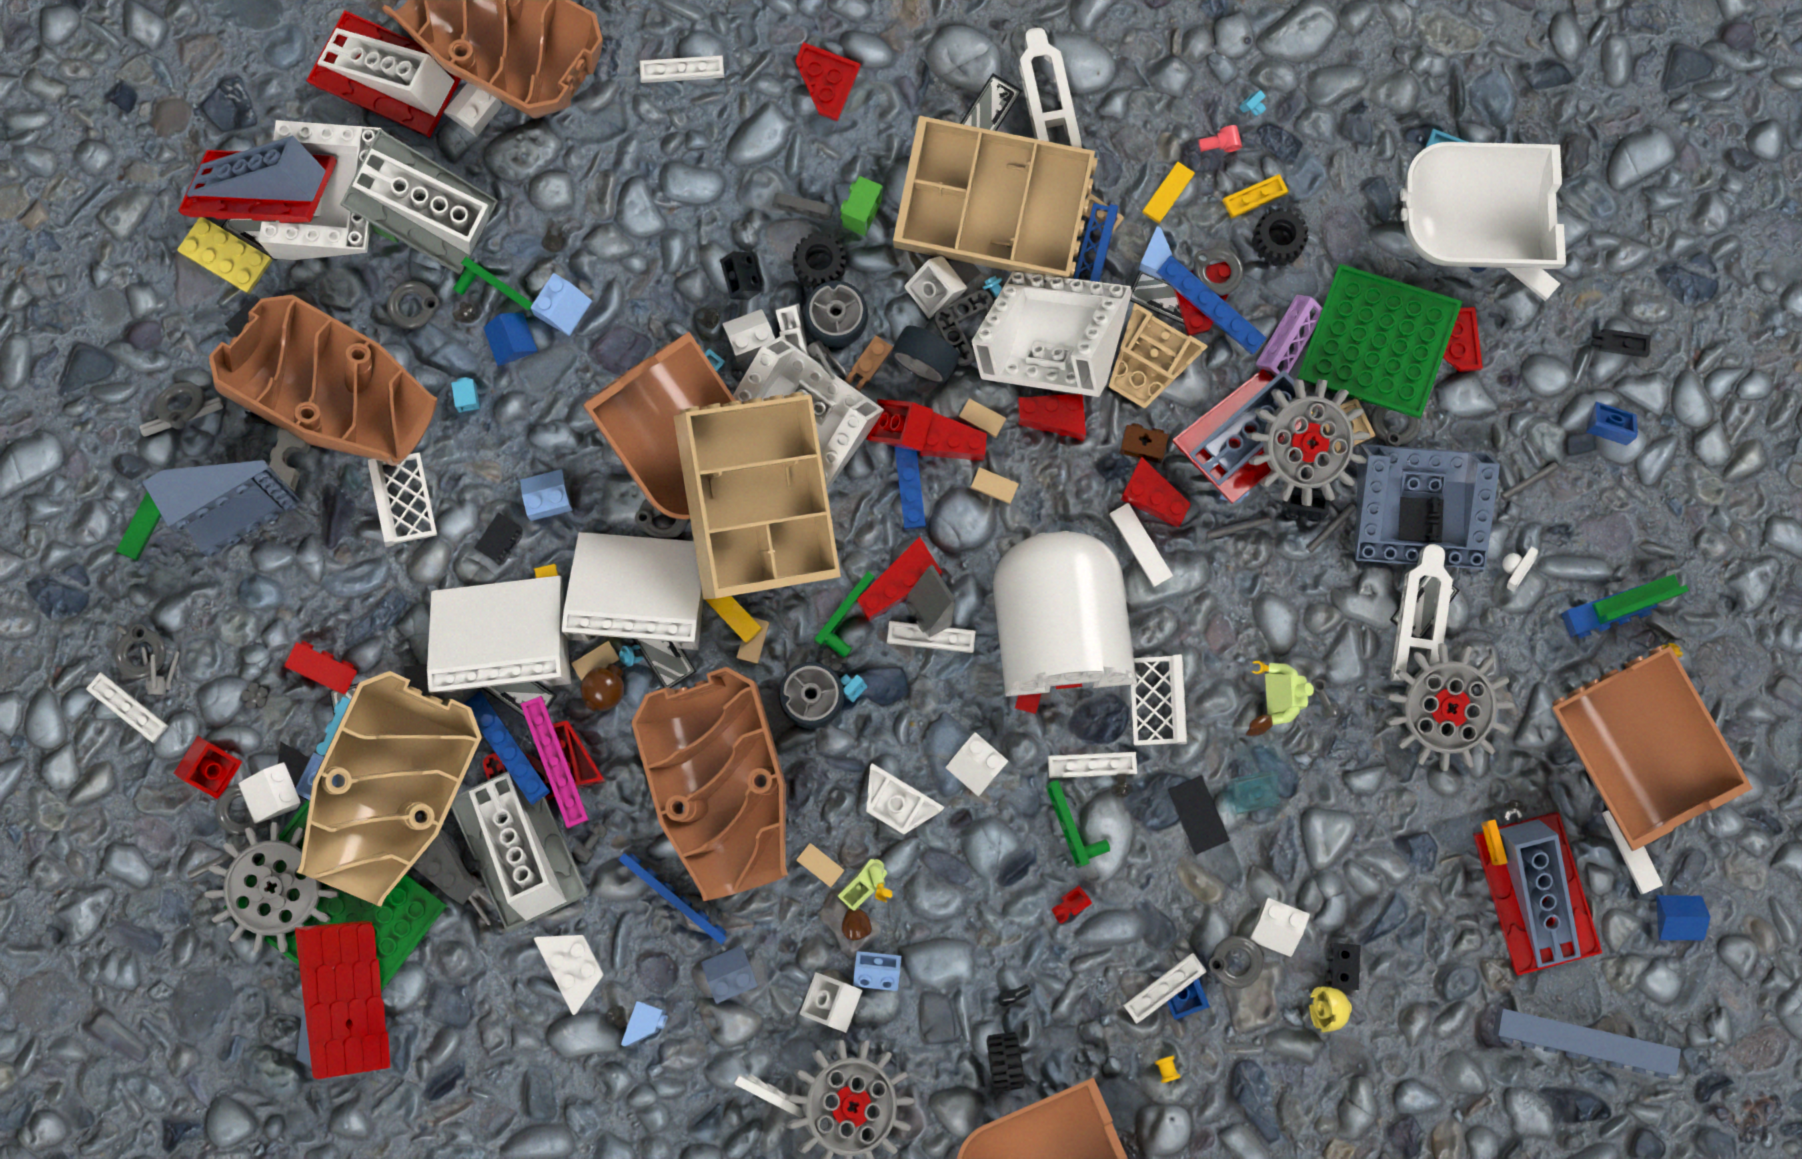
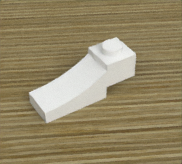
M799 303L775 310L781 329L779 332L780 336L809 356L804 330L805 323Z

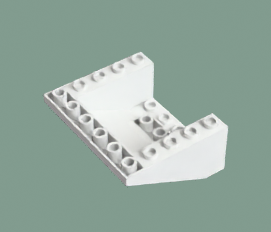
M276 120L273 141L293 135L311 155H330L337 160V163L333 168L328 183H326L327 186L320 198L311 222L280 223L278 220L276 222H261L259 243L272 258L300 260L367 253L371 223L348 211L340 203L378 130H382V128Z
M1013 271L972 339L981 379L1099 397L1108 381L1132 293L1131 286Z
M780 336L761 346L734 392L733 397L736 401L741 400L743 404V401L762 397L763 401L764 398H769L770 396L783 394L784 398L785 395L796 392L811 395L826 488L828 490L872 430L884 409L835 374V379L832 380L825 367Z
M578 533L562 622V633L568 640L590 642L591 635L672 641L677 649L699 650L703 594L694 541Z
M553 576L431 591L427 662L429 693L440 699L463 697L464 689L542 681L548 686L571 684L568 641L562 633L564 613L562 577Z

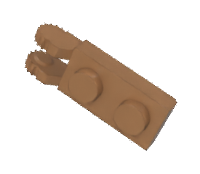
M875 335L853 366L845 382L850 385L856 375H858L862 379L855 389L861 392L892 352L893 346Z

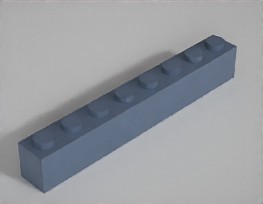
M1497 1009L1493 1032L1494 1036L1500 1037L1499 1041L1513 1044V1040L1522 1042L1521 1046L1535 1049L1536 1045L1544 1047L1543 1051L1557 1054L1558 1050L1564 1051L1567 1057L1579 1059L1581 1055L1588 1057L1589 1062L1602 1064L1603 1060L1610 1062V1067L1624 1069L1625 1065L1632 1067V1072L1646 1074L1647 1070L1655 1072L1654 1077L1668 1079V1076H1677L1681 1049L1507 1009Z

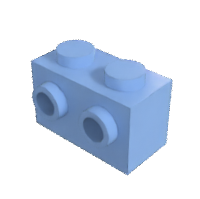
M857 951L853 986L898 991L901 956Z

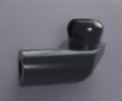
M466 853L462 859L466 870L471 873L473 871H480L481 861L479 859L475 860L472 854Z
M1025 984L1017 989L1003 990L998 995V1003L1006 1007L1030 995L1031 989Z

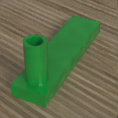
M465 257L461 264L467 268L454 285L453 289L464 295L478 275L533 313L530 308L533 304L469 258Z
M148 491L116 550L118 553L136 561L139 560L162 516Z
M867 571L814 638L815 643L821 648L826 644L843 658H846L853 648L836 636L834 631L856 605L857 599L875 581V576Z
M1056 780L1045 786L1076 868L1088 865L1091 858L1110 852V846L1106 839L1085 847L1083 846L1059 781Z

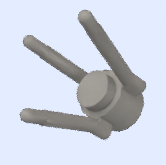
M821 341L813 342L807 347L810 358L818 363L822 362L832 380L835 379V376L826 360L827 356L845 378L848 376L845 369L832 355L828 346L825 347Z
M142 646L143 664L146 665L148 663L146 647ZM178 651L175 652L166 681H164V677H156L155 655L152 654L150 656L151 676L146 678L148 695H166V690H171V680L179 657Z
M471 875L477 887L468 899L487 925H491V921L475 898L480 896L490 905L493 904V901L483 893L485 890L483 886L486 887L483 878L477 879L474 875Z

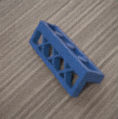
M1093 203L1074 279H1079L1080 273L1088 269L1091 274L1090 281L1100 282L1118 213L1117 205L1110 204L1109 206ZM1097 209L1108 212L1106 220L1100 224L1095 218ZM1099 229L1102 234L1101 240L1093 244L1089 238L1090 233ZM1093 249L1096 253V259L1088 265L1084 256L1085 253Z

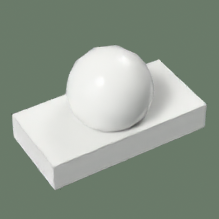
M1531 546L1524 558L1519 554L1512 553L1503 559L1502 566L1504 570L1512 574L1507 584L1508 589L1511 591L1517 589L1537 559V549Z

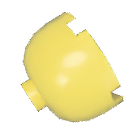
M1329 986L1315 988L1310 998H1314V1005H1309L1314 1026L1321 1028L1320 1032L1323 1033L1336 1031L1344 1027L1352 1011L1351 1003L1341 990Z

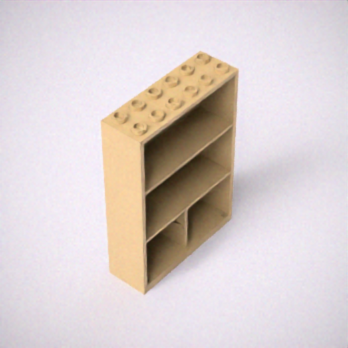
M919 116L893 237L894 248L937 257L943 256L946 259L1010 272L1017 271L1073 278L1076 262L1072 260L1073 257L1077 258L1081 242L1077 241V236H1082L1085 220H1081V217L1086 216L1089 200L1085 199L1086 195L1090 196L1094 180L1090 178V174L1094 175L1098 158L1094 157L1095 151Z
M796 392L785 395L784 398L783 394L770 396L769 398H764L763 401L762 397L743 401V404L741 400L722 404V407L720 403L710 404L701 407V410H699V406L680 410L679 415L673 416L703 599L720 598L841 577L811 395Z

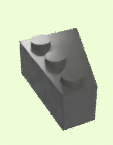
M440 829L437 837L412 866L450 898L463 905L477 886L470 873L466 870L465 865H463L458 851L451 843L450 836Z

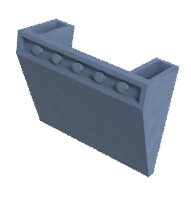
M1360 444L1359 455L1366 458L1367 461L1366 464L1358 463L1355 533L1356 561L1417 565L1420 551L1425 546L1436 544L1442 547L1445 552L1444 567L1486 569L1500 464L1489 453ZM1400 497L1428 499L1430 497H1439V499H1444L1442 542L1398 540Z
M264 460L162 470L143 481L145 488L168 527L175 532L187 528L199 550L206 557L219 554L222 548L227 545L236 544L241 540L242 536L247 533L252 534L259 530V526L266 522L275 521L279 514L295 509L297 504L301 502L298 494Z

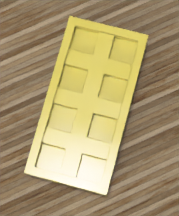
M199 217L177 249L182 255L247 294L251 293L273 261L271 257L204 217Z

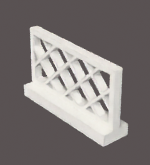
M420 452L410 454L400 465H396L397 470L392 477L383 472L382 465L387 463L369 459L368 466L385 547L394 546L396 543L437 536ZM416 459L418 466L413 473L403 467L408 460ZM400 470L410 475L405 485L395 480ZM413 478L422 484L418 493L408 488ZM392 482L402 488L396 498L387 492V488ZM405 490L415 496L409 506L398 500ZM417 499L426 503V508L422 514L411 508ZM396 502L406 508L400 518L391 511ZM409 511L419 516L413 526L403 520ZM423 519L430 523L431 531L421 532L416 527ZM400 523L410 528L406 536L397 537L396 529Z
M1182 654L1165 657L1134 658V664L1144 663L1150 668L1142 678L1136 673L1139 681L1137 684L1131 685L1134 746L1187 744ZM1160 662H1169L1170 670L1164 676L1154 669ZM1152 671L1161 678L1153 688L1144 680ZM1163 681L1171 687V692L1165 698L1156 691ZM1142 682L1151 689L1143 699L1136 694V688ZM1153 692L1163 700L1155 709L1145 702ZM1170 696H1171V704L1167 701V700L1170 698ZM1136 698H1138L1141 701L1138 705ZM1164 703L1172 708V714L1166 720L1157 713ZM1142 704L1152 711L1144 721L1137 716V710ZM1154 714L1163 721V724L1156 731L1146 724ZM1171 718L1173 726L1168 723ZM1166 724L1173 730V739H1163L1158 734ZM1145 725L1153 735L1148 740H1138V732ZM1155 736H1157V737L1159 738V740H1152V739H1153Z

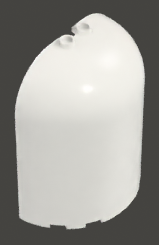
M1442 142L1423 149L1412 161L1407 173L1405 186L1400 191V200L1403 201L1401 221L1404 222L1405 233L1412 248L1423 259L1440 266L1532 269L1563 268L1566 265L1564 224H1557L1556 192L1562 185L1560 145ZM1494 231H1496L1506 240L1487 239Z
M1069 531L1040 533L1010 548L999 561L993 578L1005 695L1016 696L1048 693L1051 686L1092 682L1093 688L1137 684L1123 575L1119 561L1113 551L1095 537Z

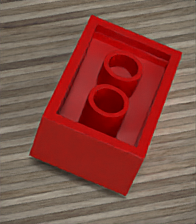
M877 399L876 404L883 408L884 411L867 435L866 440L909 450L922 451L926 443L927 431L932 421L933 409L914 402Z

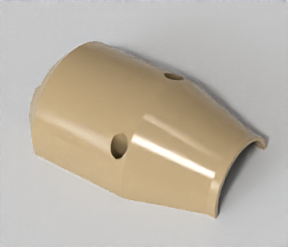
M391 671L359 682L312 782L301 861L296 871L380 907L386 896L439 834L482 738L470 707L453 699L441 700L431 695L424 697L421 695V690L411 686L407 687L410 682L409 679ZM338 775V782L333 786L332 778ZM420 810L422 818L419 822H416L415 814Z

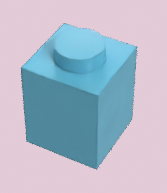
M464 377L457 379V382L451 383L455 407L459 413L480 409L477 387L473 379Z

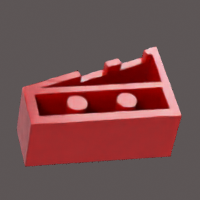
M1083 394L1018 398L1019 425L1057 433L1060 436L1077 438L1080 441L1085 440L1086 428Z
M933 412L932 421L926 435V443L920 452V456L984 461L987 434Z
M1141 457L1121 498L1122 501L1177 528L1181 525L1191 505L1143 457Z
M303 640L300 644L294 643L282 667L346 695L357 673L353 669L354 665L345 660L339 663L333 660L334 655L324 650L320 654L313 650V645Z
M567 720L554 723V729L577 789L606 782L572 725Z

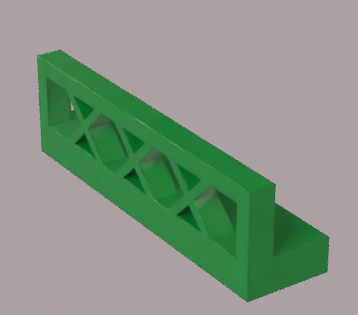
M1675 574L1596 602L1592 606L1601 625L1680 596L1689 591L1687 585L1680 587Z

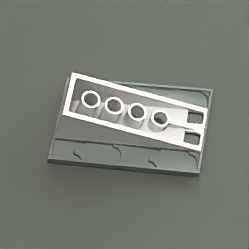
M379 129L340 204L348 211L372 223L377 228L403 241L408 246L457 274L462 275L465 266L461 262L465 257L470 259L498 200Z
M508 771L455 796L451 805L474 859L481 861L480 873L508 933L589 895L545 796L531 805Z

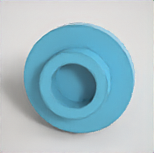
M994 275L985 280L986 285L983 286V289L989 288L993 297H997L1002 290L998 284L1003 280L1002 277L997 278Z
M622 646L619 658L626 667L633 666L634 663H638L643 659V656L635 657L633 651L640 649V646Z

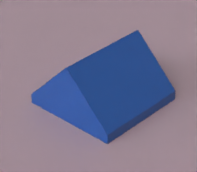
M524 313L499 314L483 327L498 367L538 352Z
M1596 401L1586 433L1627 446L1638 436L1637 415Z
M1656 896L1659 940H1705L1711 916L1702 896Z
M1196 979L1167 1001L1174 1020L1210 1007L1199 979Z

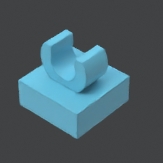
M1261 90L1253 92L1238 107L1243 113L1251 110L1257 116L1266 110L1264 104L1260 102L1266 96Z
M845 674L841 678V682L845 686L844 694L851 702H854L867 688L864 680L858 675L851 679Z

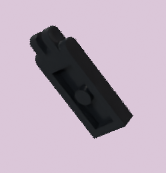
M1610 329L1592 332V338L1600 340H1592L1591 346L1599 347V351L1644 358L1649 356L1651 335Z

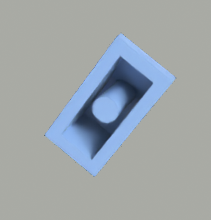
M1158 226L1144 254L1139 270L1162 280L1156 272L1170 255L1172 256L1162 229Z

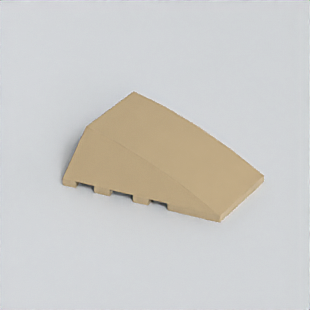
M1134 303L1109 388L1146 409L1208 346L1190 335L1189 337L1154 317L1150 311Z

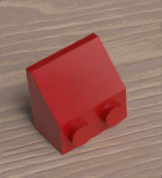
M197 735L173 774L184 782L218 799L237 772L242 761Z

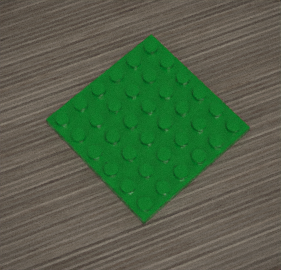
M1339 264L1297 379L1316 386L1318 379L1327 380L1326 390L1337 393L1340 389H1345L1349 392L1348 397L1421 419L1463 301Z

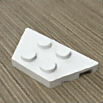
M873 763L870 765L866 812L905 835L943 811L944 807Z
M584 935L535 937L534 940L573 1015L577 1014L583 1003L593 992L595 986L604 976Z
M739 1074L733 1084L800 1118L803 1117L802 1107L786 1101L785 1097L787 1094L775 1086L762 1082L761 1079L752 1074H749L748 1077Z

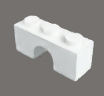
M279 428L277 433L278 442L276 447H273L271 450L269 466L295 491L300 473L296 469L288 467L287 460L294 452L307 454L310 444Z

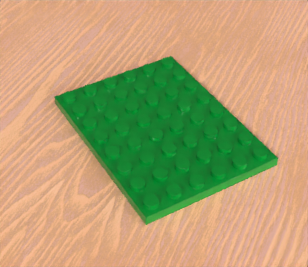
M309 800L303 804L279 835V841L290 843L298 827L305 830ZM304 837L298 846L301 849L303 848ZM265 856L261 858L256 866L264 864ZM282 860L276 864L275 868L278 873L286 870V862ZM297 872V877L299 880H303L307 877ZM407 874L401 878L386 896L381 907L321 882V889H332L339 892V897L337 898L320 897L316 908L320 912L326 913L331 920L327 923L311 916L304 923V926L357 921L372 922L375 930L376 958L379 959L382 993L448 905ZM255 875L249 876L246 880L249 888L257 884V877ZM271 883V888L268 891L275 893L274 889L277 885ZM291 890L289 893L290 900H298L300 897L299 890ZM246 896L240 898L238 902L241 909L248 907L249 899ZM268 903L260 907L262 916L268 915L271 911ZM289 910L284 911L281 915V920L284 923L291 921L292 913ZM294 930L286 933L288 950L282 954L299 966ZM266 935L264 940L279 950L277 936Z

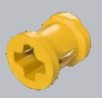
M1174 1055L1154 1061L1155 1065H1158L1162 1076L1161 1083L1181 1077L1180 1074H1177L1173 1062L1175 1059Z

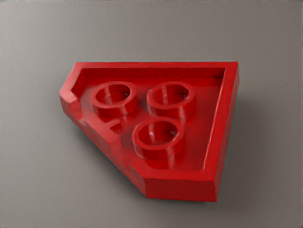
M803 42L795 60L798 70L818 114L838 122L861 69V64Z
M1224 261L1206 267V275L1214 283H1223L1229 279L1231 269ZM1173 288L1188 337L1189 335L1194 336L1208 332L1213 321ZM1229 294L1219 297L1222 300L1226 301Z
M1475 307L1460 308L1443 359L1459 372L1480 371L1483 368Z

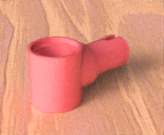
M1236 125L1226 126L1220 129L1216 136L1199 139L1200 151L1203 152L1216 148L1224 149V152L1239 150L1242 148L1238 127Z

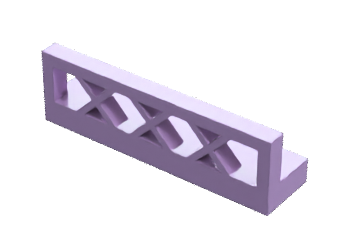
M1296 295L1255 365L1259 369L1271 371L1277 376L1281 373L1277 367L1283 360L1284 367L1282 371L1284 370L1289 374L1316 328L1323 308L1310 296ZM1313 308L1316 311V313L1313 316V318L1310 319V311ZM1304 325V333L1300 337L1299 330ZM1291 343H1294V350L1292 354H1289V347Z

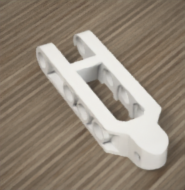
M1042 28L1029 29L1025 36L1026 51L1020 58L1019 71L1034 138L1049 142L1046 128L1063 125L1066 139L1069 140L1070 146L1082 148L1061 51L1048 44L1045 30ZM1044 56V59L1052 63L1053 81L1057 85V99L1061 103L1062 110L1042 112L1031 63L1033 57Z
M1430 544L1425 546L1420 551L1417 566L1405 574L1391 667V681L1404 682L1395 672L1397 669L1406 672L1410 647L1427 650L1426 660L1429 665L1439 661L1438 644H1444L1453 581L1444 569L1445 552L1439 545ZM1424 575L1436 577L1439 582L1437 598H1434L1436 607L1434 619L1431 620V624H1433L1431 640L1411 637L1419 579ZM1436 676L1431 677L1428 681L1429 687L1432 688L1438 683Z

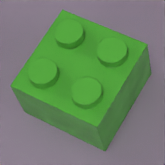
M859 176L857 181H853L849 188L850 196L848 201L844 200L841 205L840 212L842 213L840 219H842L844 228L866 237L883 200V187L876 182Z

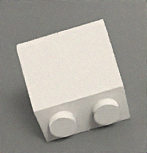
M467 83L445 109L444 114L477 137L503 105L501 100Z
M943 256L929 259L904 286L929 319L934 317L939 309L955 302L967 289V286Z
M762 309L722 323L737 363L755 357L762 345L775 339Z
M975 732L949 762L946 769L979 797L1007 765L1008 760Z
M284 762L263 769L238 784L254 824L296 810L301 803Z
M1265 898L1250 939L1258 945L1291 957L1304 933L1310 914L1273 899Z
M815 972L800 1015L846 1033L862 990Z

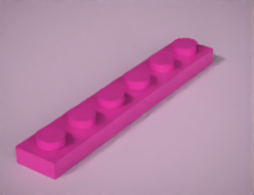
M539 696L521 703L566 827L571 828L588 821L589 818L543 697Z

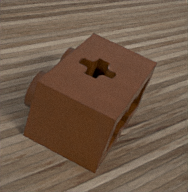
M1136 423L1126 425L1119 454L1139 459L1143 457L1147 461L1161 464L1169 434L1157 428H1152V430L1144 429L1142 425ZM1142 439H1146V446L1142 445Z

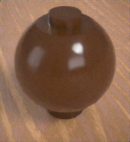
M611 663L606 668L598 667L590 670L582 679L580 686L581 696L585 701L584 705L594 712L596 709L606 711L617 706L624 695V683L621 679L623 671Z

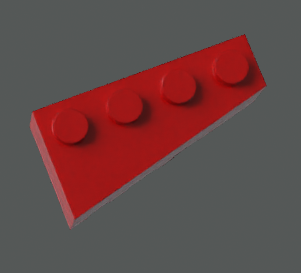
M920 536L857 599V604L868 622L906 600L909 592L929 566L933 565L942 578V570Z

